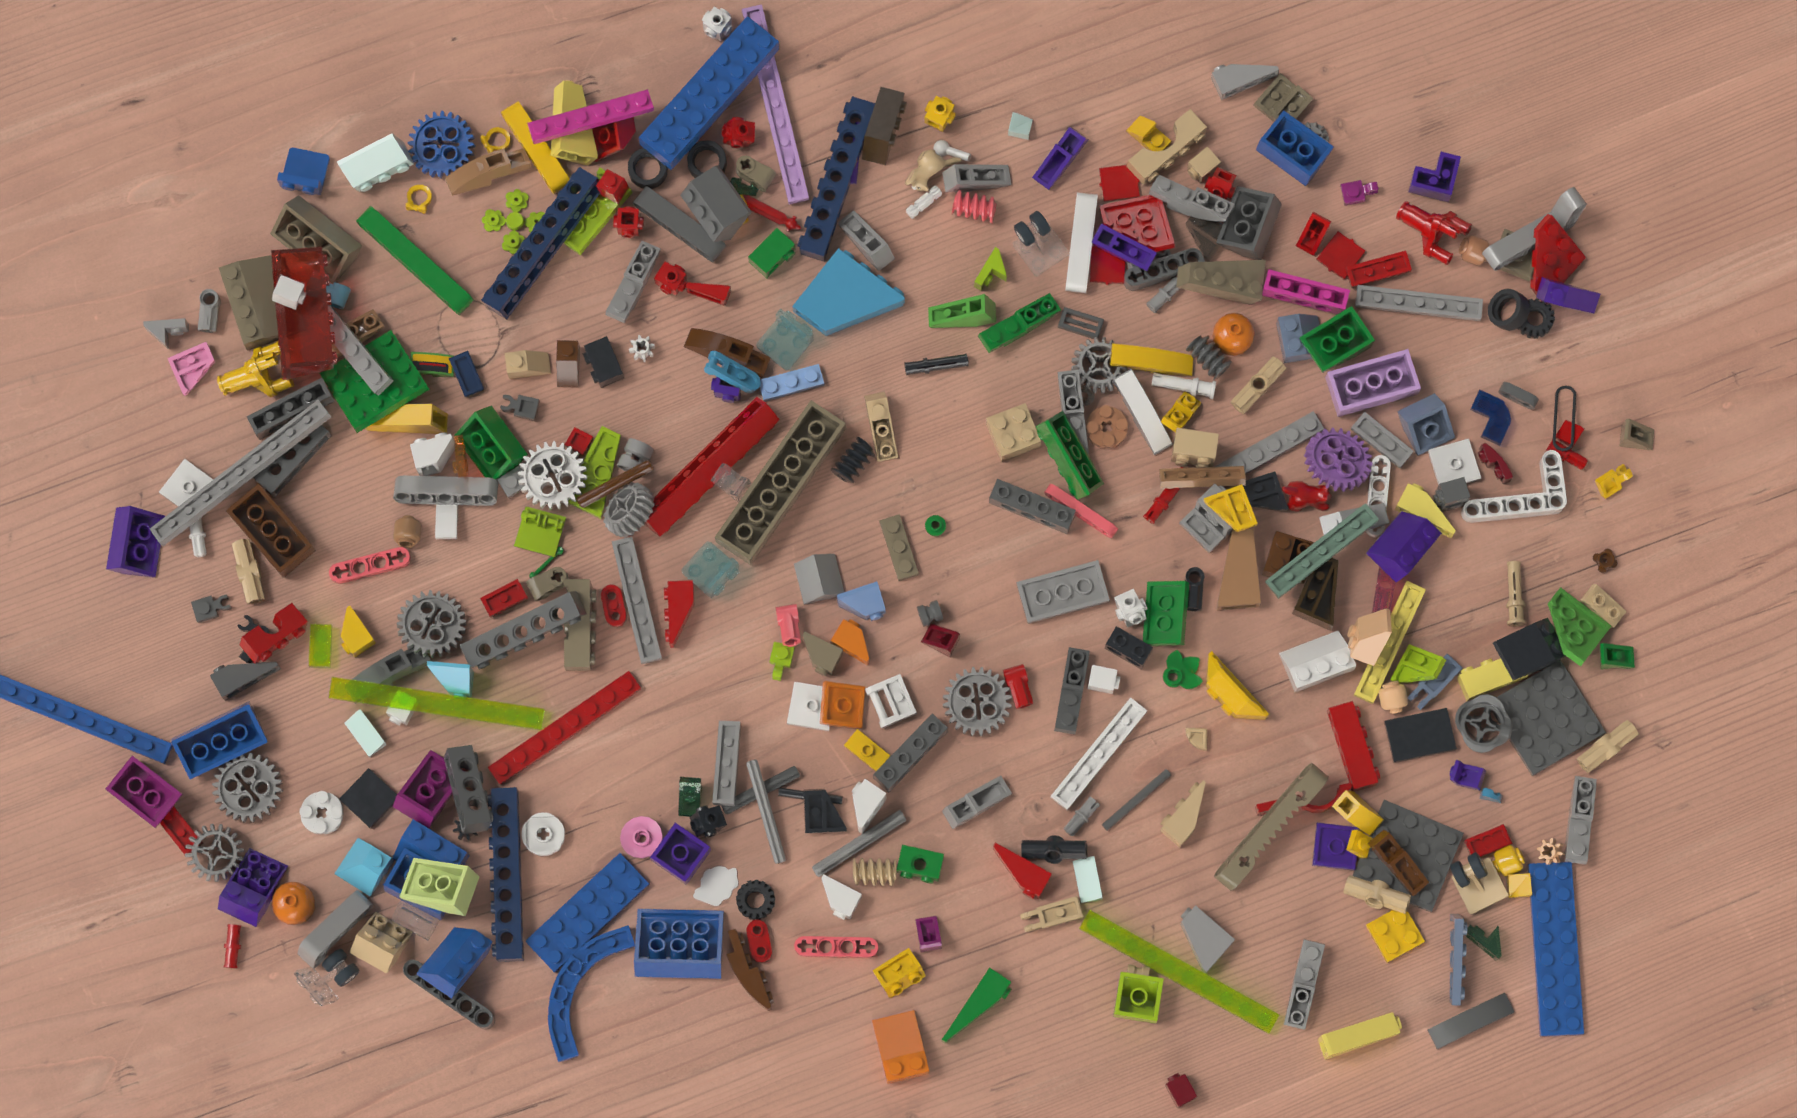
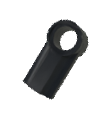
M1198 567L1190 568L1185 575L1184 581L1189 582L1187 611L1196 612L1202 610L1205 576L1204 572ZM1197 574L1200 577V581L1193 583L1189 580V576Z

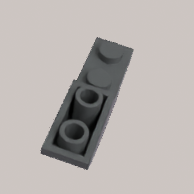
M414 647L406 651L400 649L359 673L345 685V688L356 704L393 686L394 681L426 667L427 661H431L428 654L423 657L422 651L415 655Z
M1071 647L1068 649L1054 729L1056 732L1076 734L1089 650Z

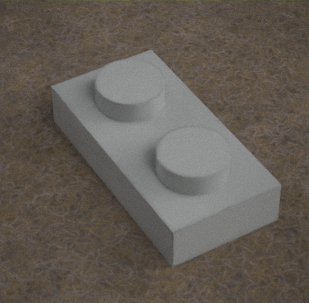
M1196 508L1179 523L1208 553L1225 538Z

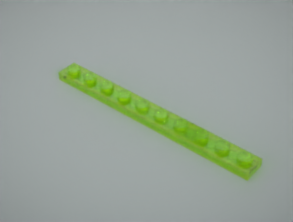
M337 677L331 678L328 699L534 730L542 729L544 716L543 708Z
M1090 909L1079 930L1142 965L1150 967L1151 970L1267 1034H1270L1279 1017V1014Z

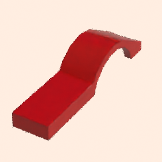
M1351 783L1339 785L1335 798L1328 804L1317 806L1308 803L1301 808L1311 813H1323L1332 808L1333 804L1345 790L1350 791L1352 788ZM1277 800L1256 804L1257 816L1266 814Z

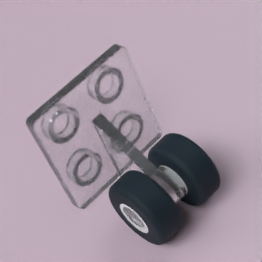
M1035 211L1029 216L1031 221L1029 224L1026 225L1023 221H1020L1014 225L1015 233L1019 239L1013 242L1014 248L1036 277L1069 256V251L1039 211Z
M343 949L334 951L323 961L322 966L327 972H330L323 978L311 967L297 970L294 973L298 984L307 989L311 994V1000L317 1005L324 1006L334 1003L339 999L327 985L333 978L342 987L354 979L360 971L354 963L347 966L344 962L347 954Z

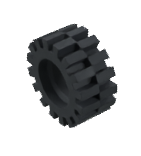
M1538 298L1528 300L1529 313L1532 311L1539 312L1543 317V322L1538 326H1533L1526 320L1522 326L1517 328L1521 330L1522 335L1526 334L1527 338L1533 336L1534 339H1538L1539 336H1545L1555 321L1553 316L1555 314L1554 310H1551L1552 306L1545 304L1546 302L1539 301L1540 299Z
M747 881L748 883L741 885L737 892L736 904L743 916L751 920L766 918L768 914H771L775 906L773 890L764 881ZM752 892H759L764 896V903L759 908H752L747 903V898Z

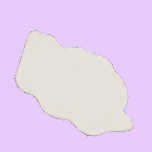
M717 866L707 869L701 878V887L695 890L693 897L710 905L719 906L723 900L731 896L732 890L738 886L736 868L728 870L726 867Z

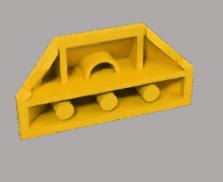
M1211 651L1207 657L1206 687L1208 690L1206 692L1213 700L1218 699L1222 704L1221 709L1228 716L1232 715L1234 718L1256 720L1268 718L1269 712L1233 675L1215 653Z

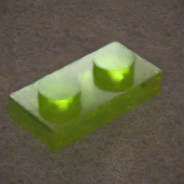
M310 624L308 665L310 668H331L332 624Z

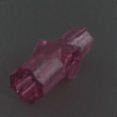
M1380 567L1375 585L1372 613L1386 608L1390 609L1391 613L1396 582ZM1388 582L1391 587L1383 588L1380 583Z

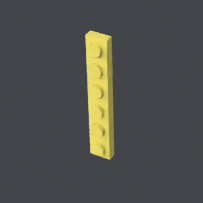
M1406 581L1391 613L1392 633L1375 665H1367L1354 696L1371 704L1374 703L1426 589Z

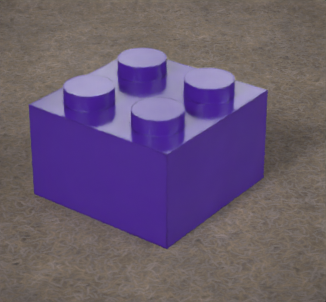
M674 823L650 859L687 885L711 852V848L683 827Z

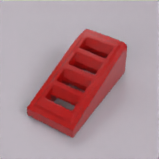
M687 282L686 291L689 294L726 306L731 293V286Z

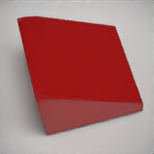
M1565 420L1556 433V439L1569 446L1571 443L1572 422ZM1575 424L1573 446L1585 429Z

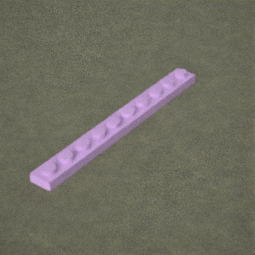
M762 4L742 9L744 19L747 16L768 32ZM773 56L757 76L790 205L807 201L809 196L775 57Z

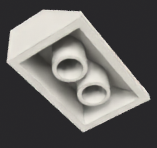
M1339 631L1279 653L1295 693L1351 672L1356 668L1354 659L1350 657V649Z

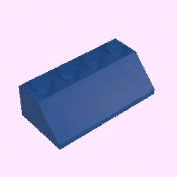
M250 701L171 739V743L190 780L268 742Z

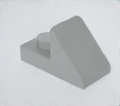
M185 318L143 321L145 329L167 349H169L168 333L178 336L183 335V332H189V323Z

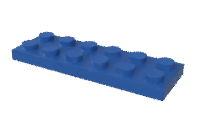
M619 853L525 942L556 973L571 955L590 941L650 884Z

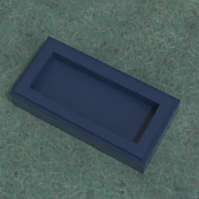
M469 351L449 358L465 398L485 390Z

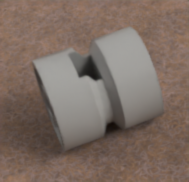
M629 438L624 448L626 454L621 455L617 466L626 472L642 462L650 460L654 449L639 440Z

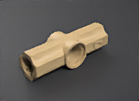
M1273 356L1257 374L1252 376L1247 385L1230 403L1237 411L1245 414L1286 370L1284 364ZM1256 381L1262 382L1264 388L1256 389L1253 383Z
M250 539L237 540L232 543L237 563V575L240 583H242L247 604L261 603L265 600L260 580L261 572L258 562L254 557Z
M1626 720L1611 733L1608 732L1597 740L1594 746L1577 758V761L1581 768L1589 773L1603 761L1612 758L1639 733L1635 726Z
M1351 875L1347 878L1343 892L1344 894L1365 900V903L1372 908L1380 909L1386 907L1404 914L1407 912L1411 900V895L1391 889L1387 883L1381 880L1370 882Z

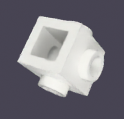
M713 7L711 12L708 10L702 18L705 34L719 41H722L724 36H728L733 28L730 13L723 8L719 10L716 7Z
M1134 589L1114 597L1117 607L1115 610L1119 621H1124L1127 628L1146 620L1145 610H1147V606L1143 598H1138Z

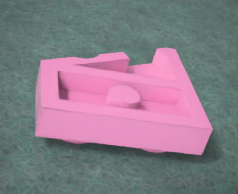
M207 342L167 358L184 396L188 395L215 363Z

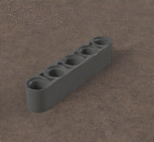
M645 186L633 202L637 209L711 262H714L726 247L723 241L713 242L699 223L649 187Z
M409 960L404 964L403 973L409 980L477 1027L487 1030L494 1025L495 1017L491 1011L461 990L451 1000H445L443 992L435 987L428 988L426 981L420 976L409 975L408 970L412 965H417L420 969L423 966L422 963L417 960ZM466 1001L471 1002L472 1009L469 1012H462V1004ZM484 1013L489 1014V1022L485 1025L480 1024L479 1017Z

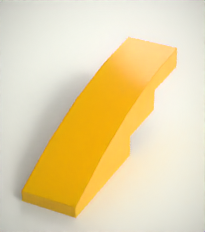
M1112 343L1110 366L1130 367L1132 370L1150 371L1153 374L1192 377L1193 357L1189 354Z

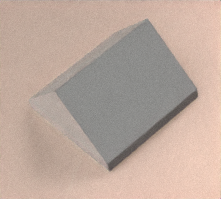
M814 554L794 563L804 605L834 598L838 594L844 593L835 554Z

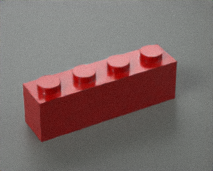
M1350 701L1328 708V718L1348 781L1351 783V791L1355 792L1376 786L1378 779H1380L1378 767H1374L1372 763L1374 754L1371 746L1367 747L1365 739L1368 738L1365 726L1360 724L1361 712L1358 705L1355 706L1354 702Z

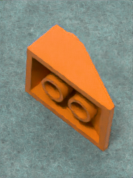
M914 1010L872 1020L887 1084L929 1074V1067Z

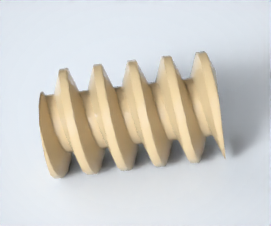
M853 858V879L855 885H859L861 879L864 885H867L869 879H871L873 886H876L878 880H880L882 886L885 885L886 880L889 881L890 886H893L896 880L897 859H895L893 865H891L889 859H886L883 865L880 858H878L876 864L873 863L872 858H869L867 864H865L863 858L860 859L859 864Z

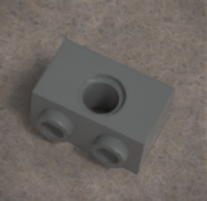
M1464 477L1440 483L1435 491V495H1433L1434 503L1440 508L1441 512L1463 507L1470 498Z

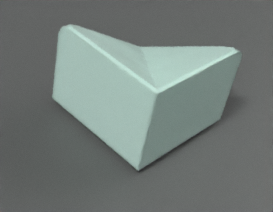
M1013 112L1008 136L1028 140L1033 119Z

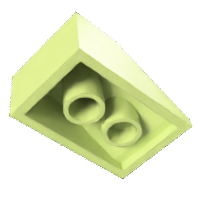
M413 858L400 898L445 913L466 916L480 876L469 866Z

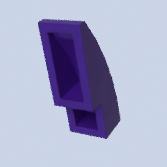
M1069 127L1032 178L1050 190L1089 139L1074 128Z

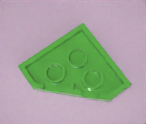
M1560 587L1548 602V607L1563 654L1581 667L1611 628V625Z

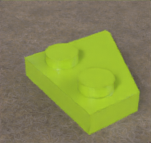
M1409 644L1390 680L1392 682L1399 681L1400 684L1437 679L1446 660L1439 655Z

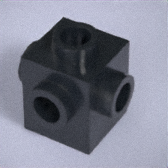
M707 805L699 807L695 810L696 813L690 817V825L696 837L705 835V838L715 836L718 834V831L727 826L720 805L708 808Z

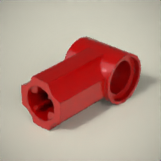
M1021 664L1004 669L1003 675L1007 687L1010 688L1015 708L1022 709L1033 705L1024 665Z

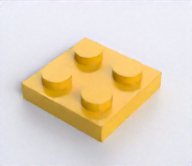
M1391 910L1365 925L1386 963L1425 942L1408 911L1404 914Z

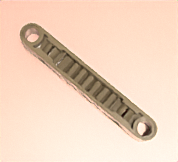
M1313 763L1308 764L1218 868L1214 877L1230 891L1234 890L1253 869L1255 857H1260L1257 851L1266 850L1263 844L1270 845L1269 837H1277L1274 831H1282L1281 823L1288 824L1285 818H1293L1292 810L1298 812L1297 806L1302 807L1310 803L1326 784L1329 776ZM1297 791L1302 792L1303 796H1297L1295 793ZM1241 856H1242L1243 858L1246 857V858H1247V861H1246V862L1240 861L1239 858H1240Z

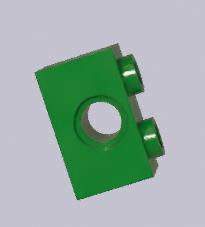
M902 844L896 871L900 873V877L912 879L913 876L920 877L922 882L933 884L934 881H939L944 854ZM917 860H922L926 863V867L923 870H916L914 863Z

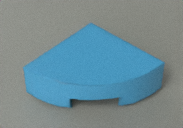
M1483 788L1479 799L1501 803L1502 795L1501 793H1494L1492 789Z

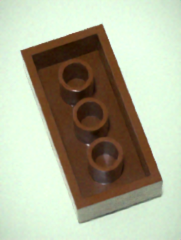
M259 484L226 510L232 520L283 578L316 551Z

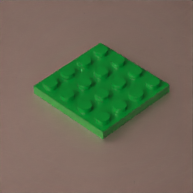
M392 330L365 345L367 350L393 380L379 396L371 390L346 358L319 373L356 433L430 390Z

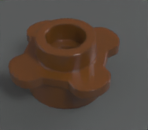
M1607 548L1600 554L1595 553L1593 555V561L1597 563L1598 571L1601 573H1605L1609 568H1615L1618 564L1611 549Z

